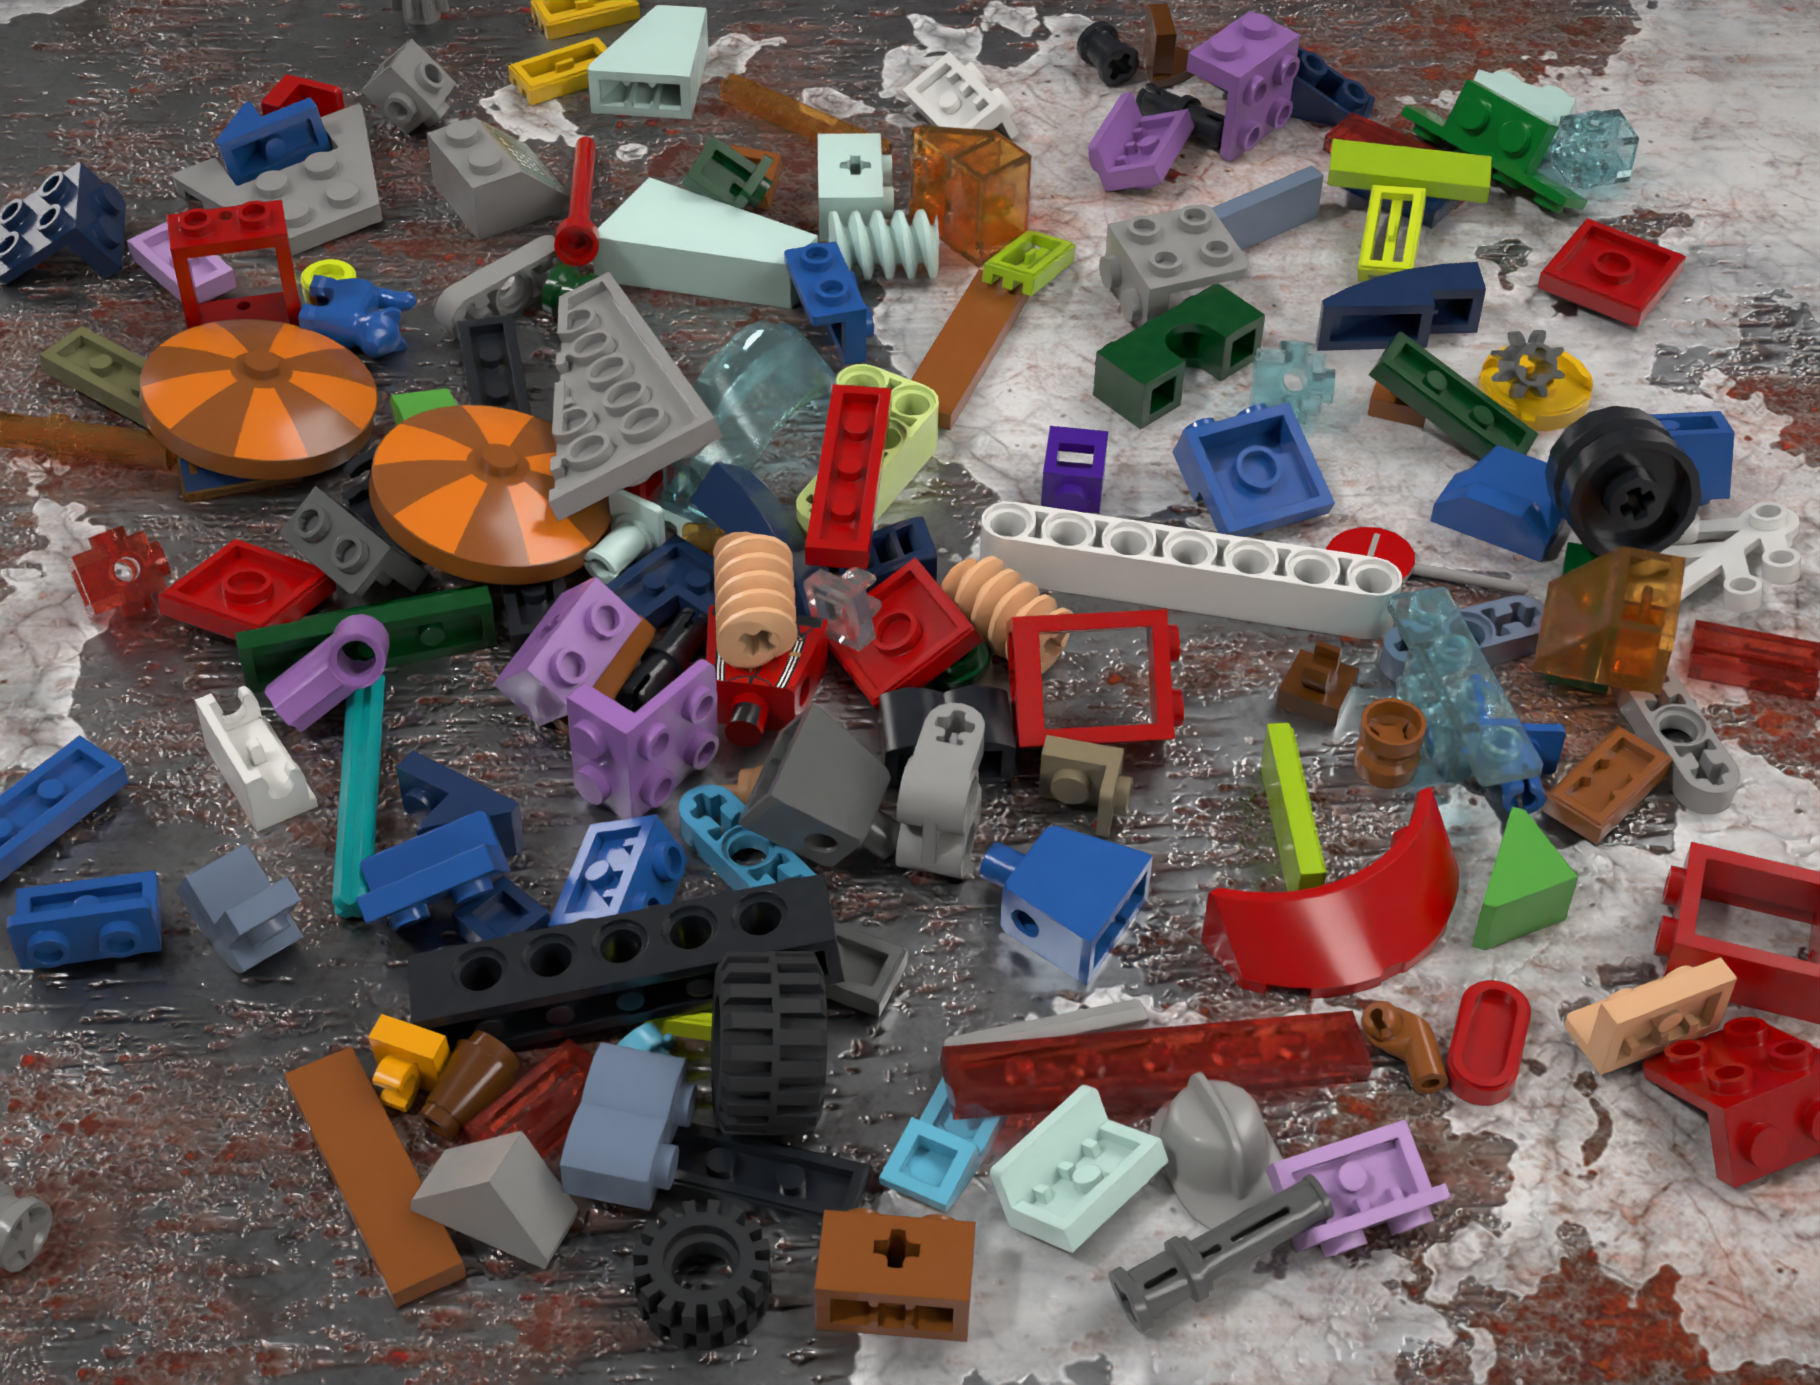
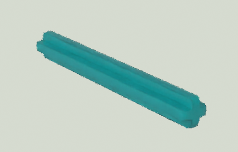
M383 674L374 684L366 688H358L346 699L332 902L335 905L334 912L343 919L352 916L363 918L356 897L370 892L360 863L364 858L375 853L385 676Z

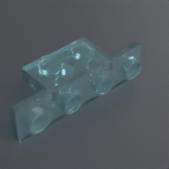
M1436 587L1391 595L1388 600L1387 609L1408 647L1403 676H1399L1396 681L1397 699L1412 703L1421 710L1426 718L1427 728L1421 748L1427 759H1434L1445 783L1470 779L1471 772H1473L1478 783L1485 787L1540 776L1543 763L1448 589Z

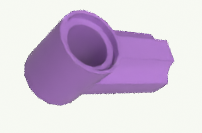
M364 614L351 615L343 619L336 626L334 633L266 686L265 694L270 699L276 713L288 726H293L302 732L355 690L374 684L383 674L390 646L387 630L377 619ZM350 641L365 642L372 647L375 656L367 661H355L345 655L342 646Z

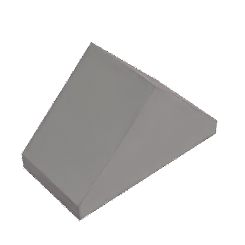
M522 1131L446 1149L412 1198L410 1210L542 1269H546L575 1221L579 1209L569 1194L563 1193L561 1183Z

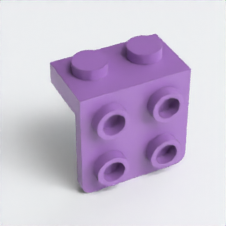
M1252 11L1241 16L1188 54L1186 71L1228 91L1220 157L1229 162L1235 160L1245 151H1251L1262 138L1274 129H1280L1286 124L1293 109V103L1290 101L1293 79L1300 65V60L1297 57L1300 34L1273 22L1266 15L1257 14Z
M704 659L698 660L635 713L586 683H583L567 696L574 788L578 790L581 796L592 804H601L623 819L642 817L652 807H659L665 803L674 788L694 770L705 768L713 760L719 747L717 722L718 696L716 692L715 666Z

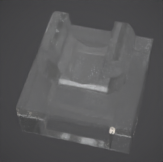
M853 567L847 570L842 577L819 569L803 581L811 617L828 619V638L857 651L862 650L876 638L872 617L881 609V600L866 594V588L876 581L875 574L858 567Z

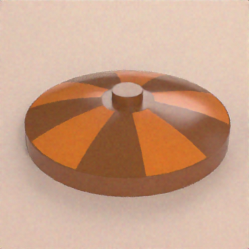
M234 319L211 322L189 328L161 343L147 358L140 376V411L152 435L163 446L180 458L204 469L224 475L248 479L280 480L321 473L341 465L357 454L366 445L375 427L378 403L377 387L364 363L354 353L333 339L292 324L269 320Z
M456 405L424 411L411 416L392 428L384 436L374 454L369 480V497L375 516L381 526L397 544L414 557L441 571L465 579L491 584L522 585L563 577L584 566V563L587 561L584 559V555L590 549H594L608 535L612 520L609 496L558 522L549 505V490L555 488V479L550 471L551 457L556 456L557 446L552 436V424L519 411L485 405Z

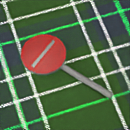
M1358 527L1345 530L1333 537L1326 547V550L1388 560L1401 572L1402 583L1408 580L1412 574L1517 594H1526L1529 591V585L1524 582L1415 563V552L1409 542L1397 533L1379 527Z

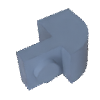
M246 843L186 876L176 890L206 940L227 965L238 973H243L303 938L302 933L289 914L301 901V898L287 876L271 885Z

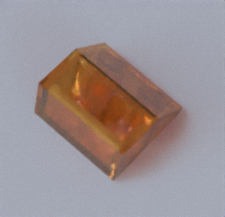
M923 125L911 129V156L909 159L910 218L914 219L918 209H924L930 225H933L937 215L939 239L977 268L984 266V263L1028 231L1032 155L996 130Z
M1621 546L1550 581L1547 587L1532 671L1552 674L1561 678H1573L1619 687L1629 691L1661 695L1676 638L1686 558Z

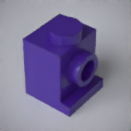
M1050 426L1043 469L1041 506L1100 514L1109 431ZM1060 451L1094 454L1093 463L1059 461Z

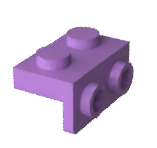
M1133 93L1121 94L1088 145L1090 165L1098 173L1105 192L1133 187L1138 190H1147L1160 184L1195 127L1189 110L1185 109L1142 117Z

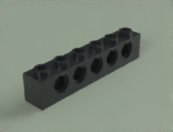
M824 873L802 878H788L777 883L736 891H721L711 896L665 905H651L640 910L595 919L585 918L569 924L529 932H514L503 937L458 946H443L436 950L408 955L411 1024L445 1035L450 1052L452 1053L458 1040H468L476 1030L486 1032L501 1041L508 1048L709 1009L713 1005L716 968L725 951L814 952L822 968L825 985L845 982Z

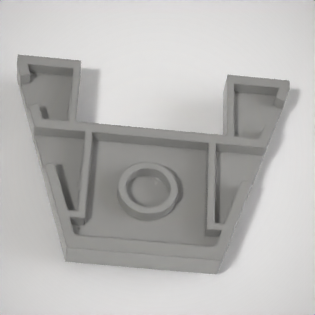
M360 103L321 117L332 149L331 151L311 154L305 161L279 171H266L255 180L242 185H235L216 157L171 173L176 192L185 199L191 196L202 201L203 207L206 210L242 205L249 201L267 202L282 200L292 256L383 220L363 107ZM275 247L268 248L276 253Z

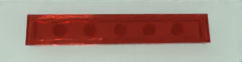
M1353 1010L942 1046L940 1057L941 1070L953 1120L1054 1111L1082 1085L1096 1088L1103 1106L1173 1100L1182 1089L1187 1087L1190 1077L1198 1072H1202L1207 1080L1230 1082L1243 1088L1247 1093L1368 1082L1373 1068Z

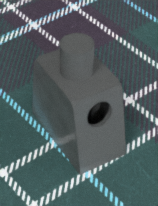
M814 703L809 705L779 731L738 820V823L744 828L822 866H834L860 845L880 859H886L897 847L901 826L900 823L878 809L891 779L888 769L823 709Z

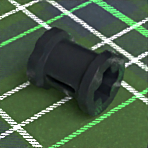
M1099 21L1091 24L1081 33L1077 41V53L1087 64H1094L1097 67L1099 78L1108 86H1118L1132 78L1139 67L1138 51L1130 44L1122 43L1119 40L1118 32L1109 22Z

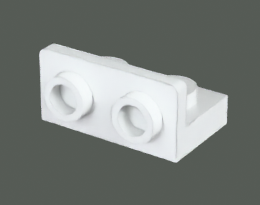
M950 52L946 53L902 89L909 103L961 154L965 153L996 127L1010 139L1019 134L1010 117L1016 110L1008 97L998 87L990 91L987 88L989 84L986 78L971 61L964 66Z

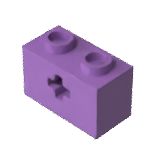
M594 577L561 593L493 685L539 726L568 715L566 697L583 683L591 687L594 686L642 618L598 577Z

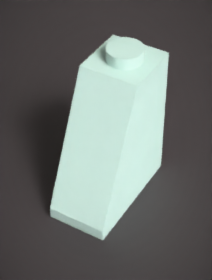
M656 5L591 62L588 67L591 113L692 120L708 54L707 8Z

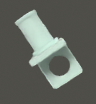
M621 489L609 495L610 515L612 516L611 532L594 549H590L584 555V559L587 560L584 565L593 578L598 577L604 584H608L618 577L633 560L640 561L666 542L665 527L673 529L677 535L692 543L699 536V525L665 510L653 502Z

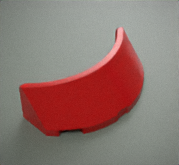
M1426 787L1416 793L1409 825L1393 832L1390 849L1375 862L1355 874L1336 882L1296 891L1249 892L1222 888L1221 886L1210 891L1207 897L1201 942L1241 989L1264 995L1272 986L1305 988L1310 999L1333 998L1380 986L1381 982L1399 973L1407 972L1426 957L1446 931L1448 919L1455 906L1459 890L1460 869L1433 790L1430 787Z

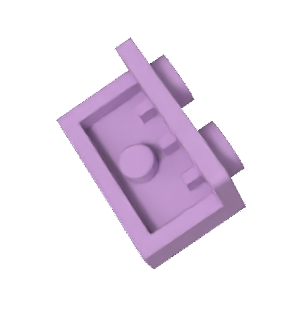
M1406 1119L1274 1162L1265 1167L1274 1194L1296 1184L1308 1174L1315 1176L1326 1191L1333 1206V1217L1327 1221L1323 1220L1291 1238L1296 1253L1320 1245L1325 1258L1368 1244L1363 1230L1387 1222L1393 1236L1433 1222L1434 1218L1430 1207L1451 1198L1446 1183L1431 1187Z

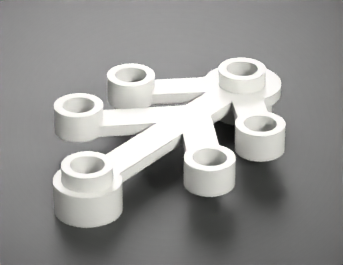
M1776 502L1757 503L1737 518L1700 521V517L1696 513L1695 520L1677 542L1672 544L1676 546H1669L1655 556L1627 562V568L1636 572H1649L1659 567L1689 565L1665 583L1648 581L1635 587L1634 593L1628 598L1629 627L1636 633L1648 636L1663 635L1673 631L1679 622L1678 602L1721 572L1724 577V606L1731 611L1741 613L1758 609L1762 604V581L1758 577L1750 575L1745 555L1751 551L1763 554L1762 577L1765 581L1776 585H1787L1797 581L1800 578L1801 556L1798 551L1790 547L1793 543V538L1799 532V517L1784 505ZM1728 538L1724 542L1692 544L1697 540Z

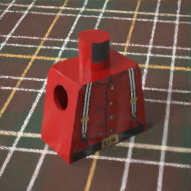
M710 605L708 610L706 661L716 668L718 724L726 725L724 732L730 742L742 747L758 745L762 740L764 729L782 730L809 706L828 666L827 618L796 615L797 641L792 649L781 656L774 657L768 663L752 669L734 668L723 661L717 652L715 605Z

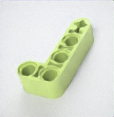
M856 364L843 369L836 378V384L892 388V407L875 515L876 522L934 454L938 445L939 401L935 391L926 385L876 366ZM817 474L796 499V524L805 540L807 538Z

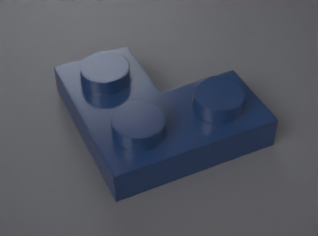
M675 534L661 546L606 584V586L638 616L642 615L654 628H657L684 608L696 609L695 615L691 619V621L695 622L701 612L708 618L710 605H715L714 558Z

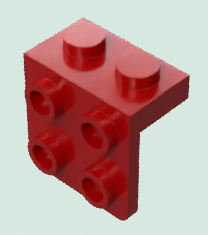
M1740 1017L1726 1022L1723 1029L1695 1040L1686 1039L1672 1042L1664 1048V1052L1648 1057L1643 1061L1644 1077L1647 1080L1708 1113L1716 1178L1731 1187H1739L1820 1154V1049L1812 1046L1811 1043L1767 1024L1763 1019Z

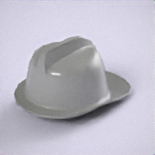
M1202 1072L1193 1074L1189 1079L1187 1087L1182 1089L1175 1098L1164 1103L1154 1115L1149 1135L1162 1140L1169 1161L1162 1168L1179 1202L1194 1221L1211 1230L1237 1216L1242 1211L1275 1195L1265 1167L1283 1160L1264 1125L1257 1102L1243 1088L1226 1081L1207 1080Z

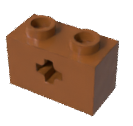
M855 1208L848 1211L824 1210L814 1288L815 1330L967 1342L976 1222L955 1220L952 1217L941 1214H930L923 1217L885 1215L866 1208Z

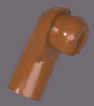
M1376 1001L1365 1008L1361 1016V1026L1365 1031L1368 1041L1376 1048L1406 1062L1414 1091L1425 1095L1442 1090L1447 1085L1448 1078L1433 1030L1428 1022L1412 1012L1395 1007L1387 1001Z

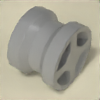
M0 1181V1267L13 1273L29 1265L41 1251L52 1225V1210L49 1204L33 1196L17 1198L13 1187Z

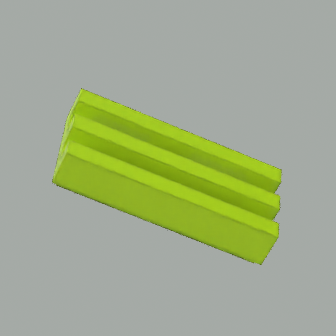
M1028 230L984 263L982 282L993 284L1000 277H1003L1002 288L1013 290L1020 283H1023L1022 293L1033 296L1074 262L1076 245L1067 240Z

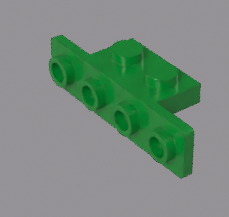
M1466 80L1447 120L1427 109L1405 105L1400 114L1415 123L1412 129L1415 134L1437 144H1440L1441 140L1444 139L1455 146L1452 152L1492 156L1491 167L1495 168L1492 175L1493 178L1518 190L1521 189L1522 185L1527 186L1537 192L1533 200L1549 210L1557 213H1562L1565 207L1583 210L1588 202L1584 197L1537 171L1559 126L1477 81Z

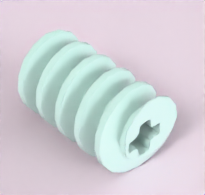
M918 209L912 225H908L904 212L896 210L890 226H887L881 211L874 210L869 225L865 226L859 211H852L847 226L843 227L837 211L829 213L828 243L837 242L849 271L853 270L854 265H859L864 279L871 280L876 264H880L886 279L892 280L897 265L902 264L908 279H914L919 263H924L930 279H936L939 268L937 215L933 225H930L924 209Z

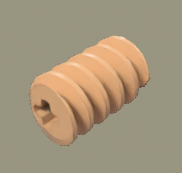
M734 532L719 538L713 549L717 652L723 661L734 668L752 669L765 665L774 657L781 656L792 649L797 641L795 588L793 587L794 570L792 569L793 554L786 543L772 536L750 532Z
M995 556L983 558L979 562L973 558L960 561L949 570L941 584L942 590L976 629L983 642L989 645L996 655L1007 658V660L1006 621L1011 617L1073 614L1067 608L1057 609V603L1053 597L1046 594L1039 596L1038 586L1028 581L1022 583L1020 573L1010 568L1005 570L1003 561ZM1071 633L1039 635L1041 674L1048 671L1056 662L1065 648Z

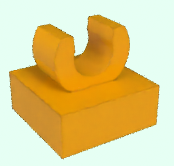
M381 1014L368 1036L378 1066L372 1081L374 1085L385 1088L379 1097L381 1104L406 1112L413 1104L419 1088L432 1091L451 1055L445 1035Z

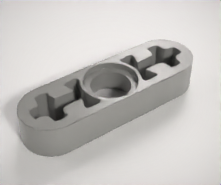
M552 235L541 236L446 288L435 305L434 315L437 323L459 338L458 321L514 315L540 301L550 272L556 265L564 263L556 255L554 249L555 237ZM514 276V282L509 291L499 298L502 286L509 278Z
M1639 660L1627 665L1623 670L1617 690V705L1638 738L1673 758L1669 774L1664 779L1678 801L1689 810L1701 814H1717L1726 810L1732 802L1740 779L1739 769L1676 673L1668 666L1652 660ZM1667 728L1679 729L1686 732L1693 741L1689 743L1672 742L1665 738L1660 731ZM1696 774L1699 775L1700 779L1695 778Z

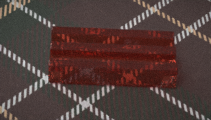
M1696 620L1691 634L1687 677L1814 701L1820 684V677H1818L1820 671V660H1818L1820 656V642Z
M570 1039L566 1040L463 1126L466 1142L470 1144L498 1137L499 1135L495 1132L535 1100L530 1105V1111L500 1136L522 1131L543 1159L567 1138L572 1120L582 1100L593 1057ZM574 1066L579 1068L555 1090H547L542 1094Z

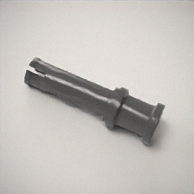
M1308 1174L1296 1184L1242 1211L1237 1216L1191 1241L1186 1236L1180 1238L1174 1236L1164 1242L1165 1251L1128 1271L1120 1266L1108 1272L1112 1289L1129 1321L1139 1333H1144L1153 1328L1152 1319L1189 1298L1197 1303L1209 1297V1292L1214 1290L1212 1281L1259 1255L1269 1252L1274 1247L1315 1224L1332 1218L1334 1215L1333 1206L1320 1182L1315 1176Z

